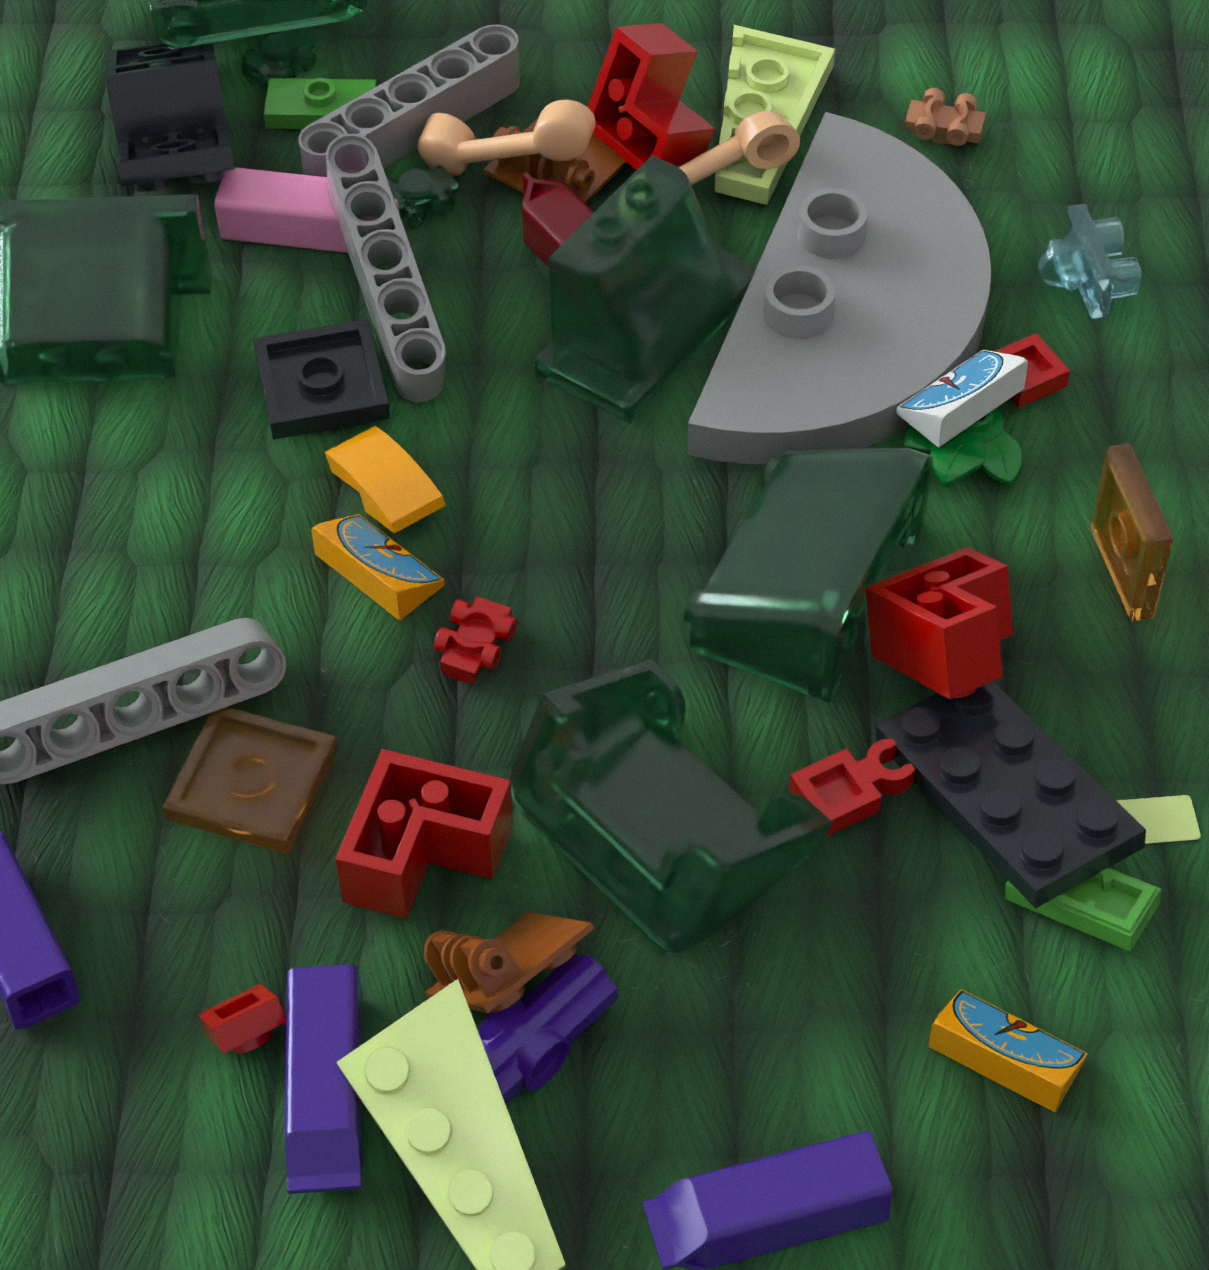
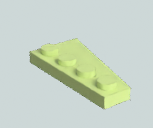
M734 25L719 144L735 136V131L743 119L753 113L762 111L777 112L784 116L800 136L834 66L835 48ZM742 157L715 173V192L767 205L787 163L777 168L758 169L751 165L745 157Z
M457 979L337 1061V1065L476 1270H562L566 1266L466 998Z

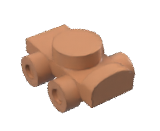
M938 88L926 90L922 101L911 100L904 129L914 131V134L919 139H931L939 144H952L955 146L964 145L967 140L971 143H980L986 112L976 111L977 99L973 95L968 93L960 94L956 99L954 107L944 105L945 94Z

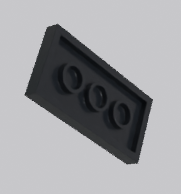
M993 681L978 687L973 694L962 698L948 699L936 693L875 725L876 742L893 738L897 744L893 761L900 768L910 763L915 768L913 782L1035 909L1145 848L1146 829Z

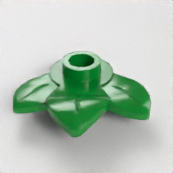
M998 408L992 410L939 448L912 426L907 430L903 442L904 449L920 453H930L931 467L940 485L943 487L962 480L980 467L996 481L1005 485H1012L1018 477L1022 464L1021 447L1014 438L1003 430L1004 417Z

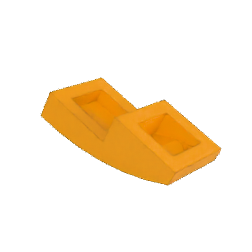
M377 426L325 451L331 472L360 493L365 512L393 533L446 506L443 495L421 467L397 442Z

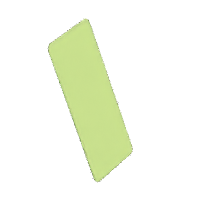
M1188 795L1116 800L1146 829L1145 844L1198 840L1201 837L1192 800Z

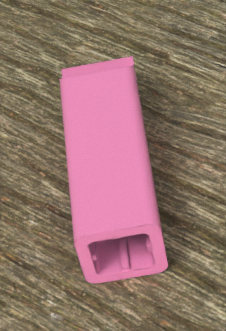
M236 167L233 170H226L224 172L225 177L220 183L215 198V212L221 239L348 253L328 194L327 177ZM394 199L399 212L398 200ZM365 216L360 218V220L363 221H374L378 219L372 216Z

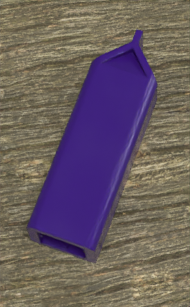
M0 831V997L15 1028L24 1029L76 1005L80 1001V996L73 971L4 833Z
M354 965L292 968L287 972L285 1157L288 1194L362 1189L361 1175L364 1166L363 1102L337 1065V1061L363 1044V992L358 969Z
M867 1130L681 1179L656 1198L642 1201V1206L662 1270L674 1267L707 1270L889 1221L893 1194L889 1178L872 1134Z

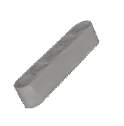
M487 25L479 28L311 123L301 131L298 137L303 175L327 177L326 151L328 145L335 138L343 134L355 133L365 136L372 141L384 169L418 149V140L427 119L432 114L445 113L464 122L511 95L518 89L521 83L518 35L513 29L503 25ZM349 169L343 172L357 173L360 172V170Z
M355 133L343 134L335 138L328 145L326 151L328 194L393 386L397 393L408 401L415 403L427 402L436 398L445 384V344L377 149L372 141L365 136ZM349 169L360 170V172L357 173H347L343 171ZM365 216L378 218L374 221L360 220V218ZM380 264H390L395 266L390 270H381L375 268V266H378ZM405 312L411 314L412 317L400 320L393 318L391 315ZM421 361L428 363L430 367L416 370L407 365L412 362Z
M240 618L0 701V737L10 736L16 738L9 748L0 751V784L19 782L264 694L275 688L283 679L286 670L285 656L264 625L254 619ZM251 648H262L260 655L254 661L248 664H238L239 658L244 652ZM194 669L201 670L200 676L191 684L184 686L176 685L178 679L185 672ZM132 691L140 692L138 699L133 704L121 708L114 707L115 702L121 695ZM71 713L78 715L77 720L65 729L57 730L51 728L54 721L62 715Z

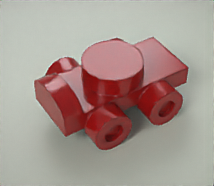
M478 596L473 605L460 599L456 600L451 610L450 622L460 625L458 631L441 627L434 640V650L444 654L440 660L441 671L450 678L464 683H474L483 667L494 671L502 655V647L496 645L497 641L501 639L510 642L517 630L518 620L512 617V608Z

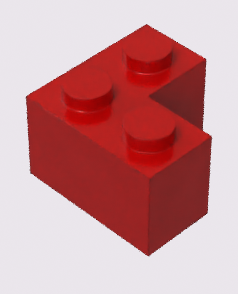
M663 23L615 28L588 104V108L594 114L596 121L593 134L643 176H654L656 178L668 174L705 153L715 131L712 125L680 100L698 51Z
M966 547L865 587L871 652L874 658L948 699L969 696L978 687L1002 678L1000 640L1013 635L1007 565Z
M382 749L335 859L342 902L407 919L428 864L493 879L513 827L511 781Z

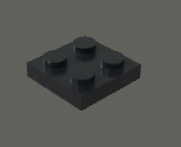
M368 319L253 338L273 440L390 419L388 398Z

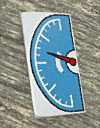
M981 350L898 406L896 414L939 448L1022 391L1025 387L1028 361L1016 355Z

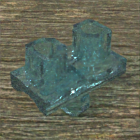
M1086 204L1072 205L1068 209V216L1073 225L1070 233L1063 240L1054 239L1048 243V250L1039 260L1038 270L1041 278L1048 285L1063 286L1067 291L1079 288L1091 319L1107 317L1111 299L1138 294L1141 269L1135 256L1109 260V256L1122 255L1125 243L1124 230L1118 217L1092 220Z

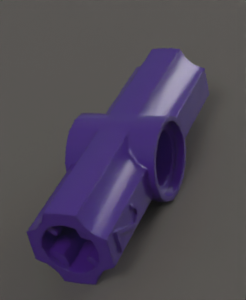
M575 953L568 961L558 966L522 1001L517 1000L504 1010L490 1013L480 1026L478 1033L505 1105L523 1088L527 1091H535L545 1085L565 1062L570 1044L618 999L617 986L610 980L604 967L588 954L579 955Z

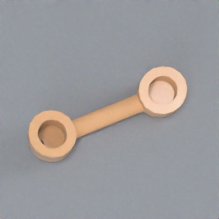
M567 99L558 100L546 105L541 111L533 132L476 139L471 129L458 118L445 113H434L427 119L418 140L417 148L421 159L431 169L451 177L462 174L467 169L469 163L541 154L543 157L557 162L571 161L582 155L588 148L596 121L591 110L580 102Z
M762 111L753 113L742 120L735 131V136L660 178L642 176L632 181L624 190L619 202V217L638 243L645 246L656 244L671 232L677 221L679 208L678 202L673 197L674 195L742 157H745L751 165L758 169L780 167L789 162L797 153L800 146V136L786 118L777 112Z

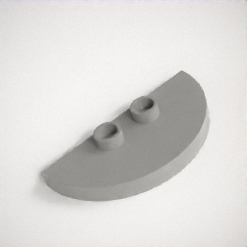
M825 112L688 422L687 455L740 464H789L840 456L871 446L910 426L909 423L896 414L898 406L976 354L985 326L990 294L991 263L989 248L983 228L973 207L956 184L939 167L903 141L877 128L850 118Z

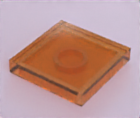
M1125 443L1109 446L1108 451H1106L1090 529L1129 618L1131 617L1132 621L1153 618L1174 538L1131 444Z
M229 707L211 712L163 805L166 820L288 854L336 754V737Z

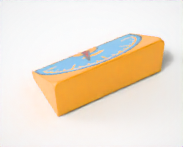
M360 514L322 522L311 529L315 555L399 621L445 586L443 578Z
M962 989L938 1014L932 1024L928 1043L929 1048L1054 1113L1059 1108L1088 1054Z

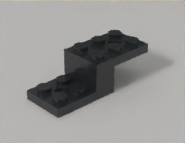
M212 35L106 51L104 77L117 139L116 165L121 187L134 185L135 192H150L168 187V179L190 176L192 183H208L223 179L225 177L224 171L235 169Z

